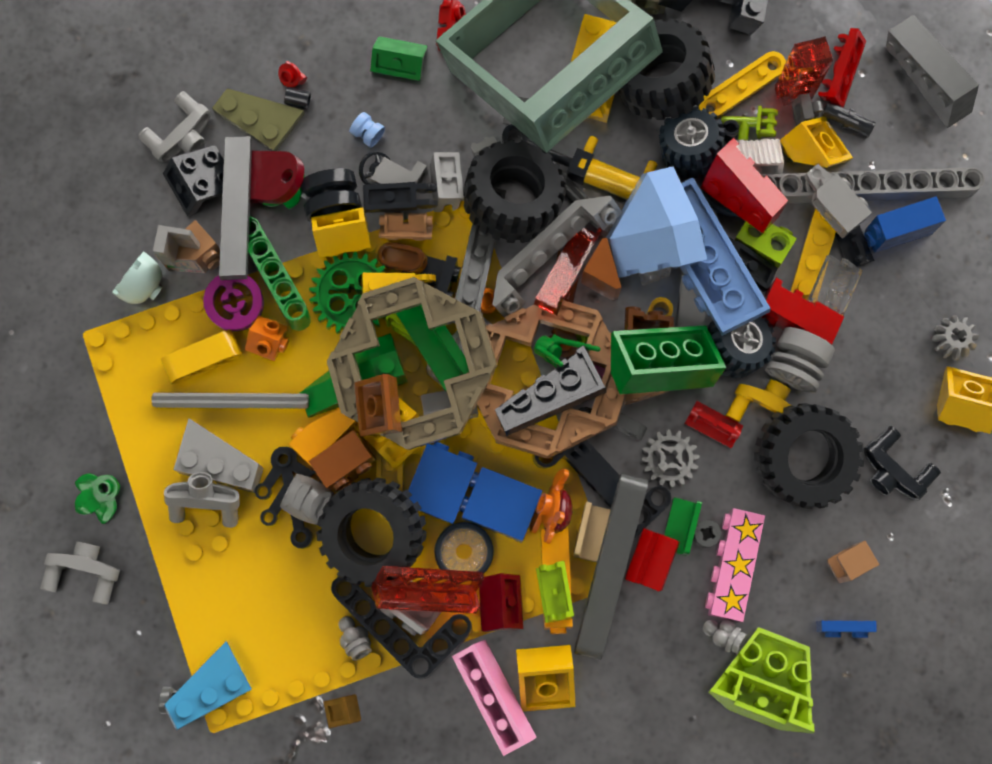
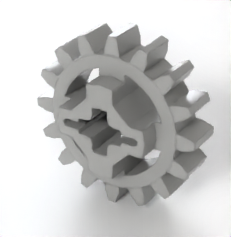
M669 429L664 437L660 432H657L656 441L651 438L648 439L647 442L651 447H643L642 452L647 454V457L641 458V463H647L648 466L643 472L652 473L650 477L651 482L657 478L659 479V486H663L665 482H668L669 487L673 488L675 481L682 486L685 484L684 477L689 480L692 479L693 475L690 470L696 471L698 469V466L693 461L698 460L700 456L693 454L697 446H689V436L683 440L681 439V431L672 436ZM674 442L677 444L676 446L666 447L661 443ZM684 450L687 454V466L682 461V452ZM653 452L658 457V466L656 468L652 459ZM672 453L675 456L673 461L676 464L673 462L667 464L665 462L667 457L664 454L669 456ZM665 471H674L679 475L666 476L663 473Z

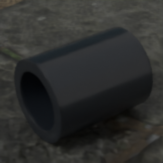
M287 87L284 104L308 109L311 101V91Z

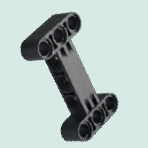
M581 407L578 410L590 414L592 408ZM588 440L552 456V460L548 464L542 463L539 456L532 455L534 464L542 469L552 467L563 457L611 508L620 475ZM655 486L646 491L641 510L644 513V520L641 524L637 525L634 539L643 531V528H646L671 503V493L666 487ZM654 491H659L663 495V502L659 506L653 504L651 500Z

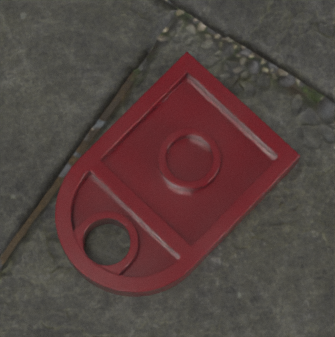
M252 150L250 202L282 204L290 200L297 193L304 179L302 160L287 151Z

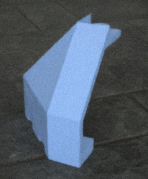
M674 167L643 173L622 208V214L616 219L606 236L618 277H626L636 273L642 274L667 267H678L707 260L698 218Z

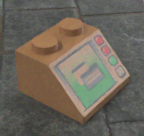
M195 220L185 229L192 231L200 243V248L194 249L179 246L175 266L164 265L168 271L206 273L209 269L212 271L220 265V248Z

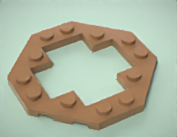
M550 296L538 300V303L526 309L522 308L505 316V319L486 326L497 364L506 340L532 347L539 324H544L588 337L587 344L601 348L599 352L586 351L594 365L606 368L602 382L607 393L596 397L590 414L573 408L563 411L556 431L534 424L506 436L495 409L513 397L514 392L490 384L493 378L492 375L477 403L496 443L547 459L617 425L627 395L619 394L611 375V333H609L599 311Z

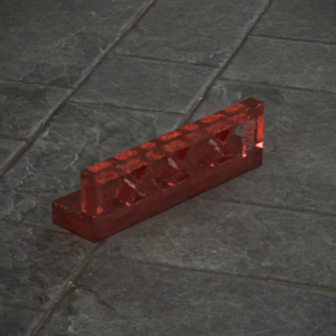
M382 566L371 588L377 609L476 614L480 609L476 591L485 578L483 572ZM388 576L397 577L393 580H386ZM416 578H424L417 582H410ZM442 579L447 580V581L442 582V583H436V582H438V581H440V580H442ZM466 581H471L470 585L461 584Z

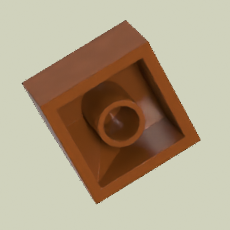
M353 430L308 462L324 486L337 493L353 483L359 475L372 468L371 463L376 459L366 440Z

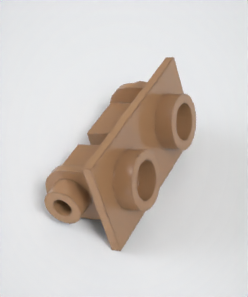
M385 212V215L379 216V225H381L379 238H386L388 240L413 239L415 241L432 239V216H427V213H409L408 222H403V213Z

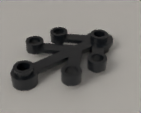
M282 446L273 451L271 455L273 468L264 482L258 484L255 488L257 498L261 500L269 499L272 495V487L282 474L283 487L269 509L264 510L260 516L261 522L266 526L276 524L278 514L282 509L280 504L294 478L293 472L310 478L316 474L315 471L297 462V454L290 447ZM282 455L288 456L286 464H280L279 458ZM267 487V495L260 496V488ZM267 513L273 514L274 519L272 522L267 523L265 521ZM291 515L294 528L290 536L291 542L299 549H306L313 542V534L309 529L305 528L304 521ZM301 532L305 533V541L298 542L296 539L297 535Z

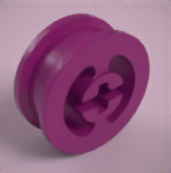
M218 275L208 284L204 293L203 302L208 317L224 330H232L233 332L246 330L253 325L257 317L261 316L263 312V294L257 283L248 275L247 279L221 280ZM237 284L243 285L252 293L253 304L251 310L247 315H242L247 306V302L242 300L237 302L236 308H233L231 304L223 306L229 314L234 315L233 319L228 320L221 317L215 306L216 296L219 291L226 288V291L221 296V302L225 304L231 301V296H235L237 299L245 298L241 291L234 289Z

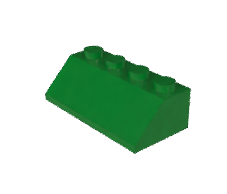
M706 325L622 330L611 333V375L620 395L713 387L726 369Z

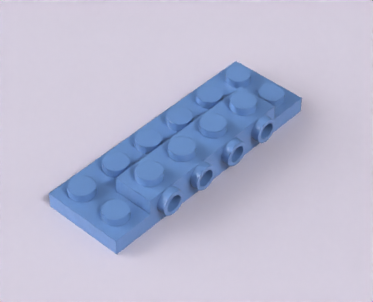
M691 178L681 184L698 218L707 260L674 268H681L684 276H681L684 286L688 291L693 289L697 296L694 298V302L701 313L705 311L708 317L711 316L723 336L769 313L771 308L694 178Z

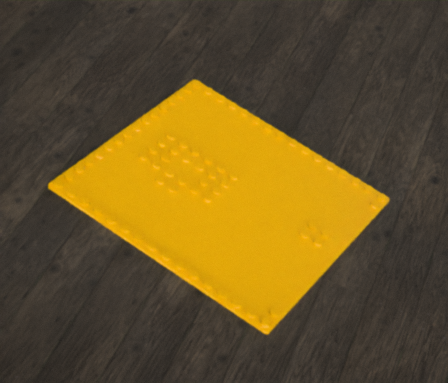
M461 200L458 209L454 211L450 204L444 206L442 212H434V210L427 212V216H432V239H425L423 241H415L413 239L388 240L386 238H379L380 229L369 232L371 248L357 252L358 258L362 259L366 253L368 254L369 263L375 258L378 260L377 254L380 247L387 242H396L420 248L426 256L446 261L447 255L456 257L458 259V267H461L462 270L472 222L469 219L470 214L465 212L463 206L465 201ZM493 249L485 288L493 289L494 292L498 271L502 269L495 249ZM318 251L282 263L311 316L310 325L301 331L293 330L288 325L259 271L248 274L257 283L263 294L264 308L261 316L288 326L286 337L289 338L288 346L284 353H279L275 361L245 350L250 329L248 328L243 331L233 332L242 353L240 357L176 384L170 383L161 361L162 357L217 333L226 331L218 327L208 317L203 302L205 290L95 327L83 333L84 342L191 676L227 641L251 687L249 692L204 715L208 729L212 733L225 730L401 666L369 631L368 637L371 641L370 647L372 651L366 657L353 661L351 656H347L345 649L340 646V638L344 633L338 626L341 618L345 616L351 617L355 622V628L363 625L332 594V582L338 577L337 573L339 571L335 567L330 569L326 564L329 561L326 555L321 556L319 548L323 544L322 541H317L316 532L322 527L304 521L305 528L309 529L313 534V542L308 548L299 549L291 542L290 536L294 528L291 515L285 510L281 509L278 514V520L273 526H266L261 522V513L269 509L284 485L282 474L272 487V495L267 500L257 498L255 493L234 488L238 491L240 506L238 507L239 521L235 527L231 528L225 527L222 524V511L185 507L184 521L173 523L169 520L168 505L164 502V490L167 486L173 483L188 482L190 477L173 470L188 418L260 464L264 468L259 483L261 484L273 468L271 455L275 449L282 446L293 449L289 443L293 440L291 438L292 434L298 428H305L308 424L339 409L338 407L308 418L306 410L298 408H159L152 406L153 393L300 394L306 387L329 371L327 359L331 352L335 350L341 333L339 335L336 334L335 325L328 330L326 328L328 320L322 323L319 322L318 318L322 313L314 314L312 310L318 304H311L309 300L316 296L309 291V288L317 287L311 279L315 277L320 278L316 269L320 268L325 271V260L330 264L334 263L333 257L325 256L319 258ZM351 251V252H346L347 255H348V258H352V257H353V254H354L353 251ZM343 253L336 255L339 260L343 259ZM378 261L376 268L383 265ZM386 268V270H385L384 273H401V272L395 271V270H390V269H387V268ZM273 271L269 274V276H274L279 271ZM338 275L334 278L333 283L338 286L343 285L347 282V277L345 275ZM459 280L457 283L453 282L451 289L454 292L453 298L456 296ZM240 284L235 285L234 289L241 291L245 298L237 299L235 296H231V301L225 304L221 302V296L226 291V288L219 291L216 296L215 306L221 317L228 320L233 319L234 315L229 314L223 306L231 304L233 308H236L237 302L242 300L247 302L246 309L242 312V315L248 314L252 308L253 297L247 287ZM351 289V292L348 293L349 299H353L354 295H356L355 289ZM335 290L329 291V294L332 295L337 293L341 294L340 292H337ZM290 291L283 292L280 297L289 295ZM336 300L332 303L331 309L333 311H341L345 303L341 300ZM497 309L490 314H483V317L491 324L505 319ZM296 312L292 318L299 317L303 312ZM379 318L380 327L378 328L374 325L377 338L391 333L408 380L407 383L397 386L398 397L420 417L424 416L421 396L423 394L444 391V389L438 382L427 375L426 366L428 364L418 348L392 330L391 325L388 328L385 319ZM455 323L445 325L452 335L457 331ZM506 340L490 384L512 390L514 395L522 389L527 390L534 385L535 380L541 376L531 347ZM477 406L478 417L469 419L461 434L437 442L448 446V452L458 455L459 451L472 455L474 457L473 462L477 463L475 471L478 473L484 467L540 489L542 494H548L549 488L553 484V479L559 470L568 469L569 476L564 483V490L568 492L573 506L571 521L566 527L569 531L571 600L574 603L588 598L597 562L573 557L584 506L588 502L578 473L563 457L552 467L542 469L534 464L533 454L496 443ZM554 415L535 425L556 430L559 422L557 416ZM367 442L376 459V449ZM426 445L417 447L404 460V491L406 489L409 490ZM295 451V453L297 454V462L314 471V469ZM282 455L279 458L280 464L288 462L287 455ZM539 456V459L542 463L548 464L551 462L552 457L547 459ZM376 460L371 463L372 468L359 475L353 482H358L365 478H370L372 481L375 480ZM314 474L311 477L312 479H315L318 482L320 481V478L317 474ZM267 487L260 488L259 495L262 497L266 496L268 493ZM468 487L465 494L466 497L470 498L473 487ZM362 508L353 514L351 532L355 542L368 553L375 555L388 553L393 546L394 540L389 522L381 518L377 511ZM418 511L419 516H425L426 524L422 527V530L427 532L426 540L422 543L424 548L421 555L416 558V562L404 575L446 607L429 630L422 635L418 633L414 636L402 627L404 622L398 617H394L392 620L420 648L452 616L457 614L465 615L472 623V633L464 642L494 632L481 631L479 578L499 573L520 575L523 621L543 614L536 568H539L541 565L540 531L544 529L543 522L536 534L530 532L529 525L522 543L481 527L487 532L493 544L494 555L492 563L488 570L479 578L471 581H456L446 576L440 570L434 553L439 535L453 524ZM458 512L454 524L468 522L462 519L463 512ZM267 513L265 521L267 523L273 521V514ZM460 529L449 534L444 540L441 555L444 564L449 570L456 574L468 575L482 567L486 560L487 548L483 538L478 533L468 529ZM301 532L297 535L296 539L298 542L305 541V533ZM393 579L389 584L383 586L378 583L375 587H366L365 582H362L359 586L381 607L382 605L377 602L378 599L386 596L398 579ZM349 582L341 583L338 587L339 595L347 596L350 594L351 584ZM368 601L360 602L357 606V613L361 616L367 615L371 609L370 603ZM386 620L379 621L376 625L378 635H385L390 629L389 622ZM464 620L455 621L452 626L453 632L457 635L464 634L467 631V623ZM442 639L435 641L433 644V651L435 653L448 648V643ZM407 640L397 641L394 647L395 652L399 655L407 653L409 650Z

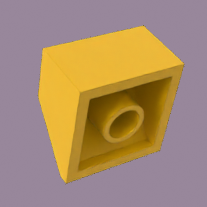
M946 366L937 403L938 420L948 425H958L969 428L974 432L990 434L992 431V378Z
M571 645L516 650L520 702L523 712L576 707Z

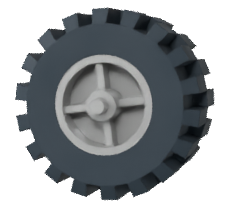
M692 107L693 110L688 114H685V112L681 113L675 119L667 117L664 120V125L660 127L659 143L662 160L665 161L667 168L673 166L677 175L681 173L683 178H687L688 175H691L692 178H698L700 174L706 176L717 153L726 145L723 123L714 112L709 114L708 109L703 108L701 111L698 110V107Z
M759 317L723 336L713 320L709 323L710 325L707 326V329L726 366L722 373L723 376L731 375V378H743L760 369L771 360V355L775 352V347L772 345L776 343V337H772L774 330L773 327L768 326L767 323L769 321L766 317Z

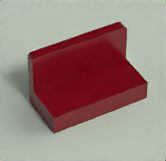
M499 573L479 578L481 631L522 630L523 613L520 575Z

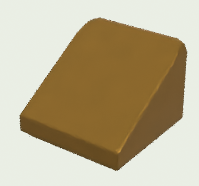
M355 694L323 702L329 728L361 721L358 700Z

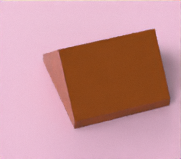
M603 238L583 270L581 284L615 301L618 300L622 287L608 239Z
M382 374L355 382L360 437L402 432L397 378L389 374Z

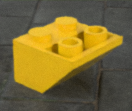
M363 207L311 217L312 231L319 258L325 256L333 257L340 253L359 252L366 248H371L368 222Z

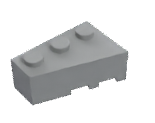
M188 418L173 470L186 476H191L197 472L208 473L211 475L213 483L255 493V488L260 483L264 468Z

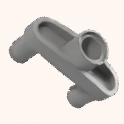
M185 91L180 92L174 99V102L188 116L164 140L148 127L144 128L138 135V138L152 151V155L161 163L168 162L172 157L179 155L183 151L189 153L203 149L206 141L200 133L207 125L211 113L203 104H198Z
M194 473L188 478V482L173 483L164 490V502L168 505L169 520L173 523L184 521L185 507L221 510L222 524L225 527L231 528L238 524V507L240 506L238 491L228 486L213 483L212 477L208 473Z
M76 541L73 555L46 554L44 562L46 568L40 589L56 592L62 569L66 567L97 574L96 577L99 578L92 601L108 605L114 581L118 580L120 570L97 560L99 546Z

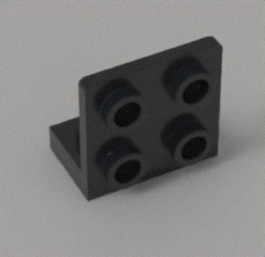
M213 145L172 157L163 175L187 216L196 214L203 201L223 194L224 159L217 147Z

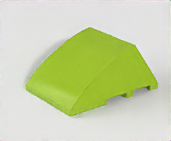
M758 627L709 693L729 711L775 729L812 734L815 732L814 723H812L813 699H811L810 681L812 680L810 647Z

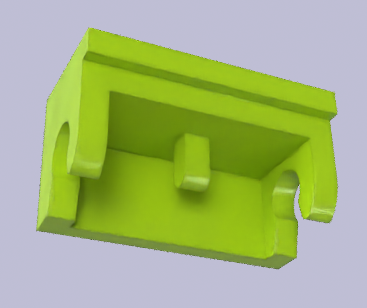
M565 561L556 562L553 565H540L539 568H536L545 623L573 619L574 612Z

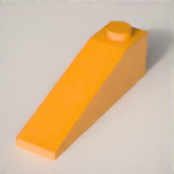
M339 408L308 424L305 428H298L292 434L291 438L293 440L289 445L310 465L308 461L355 430L354 428L358 422L342 414Z

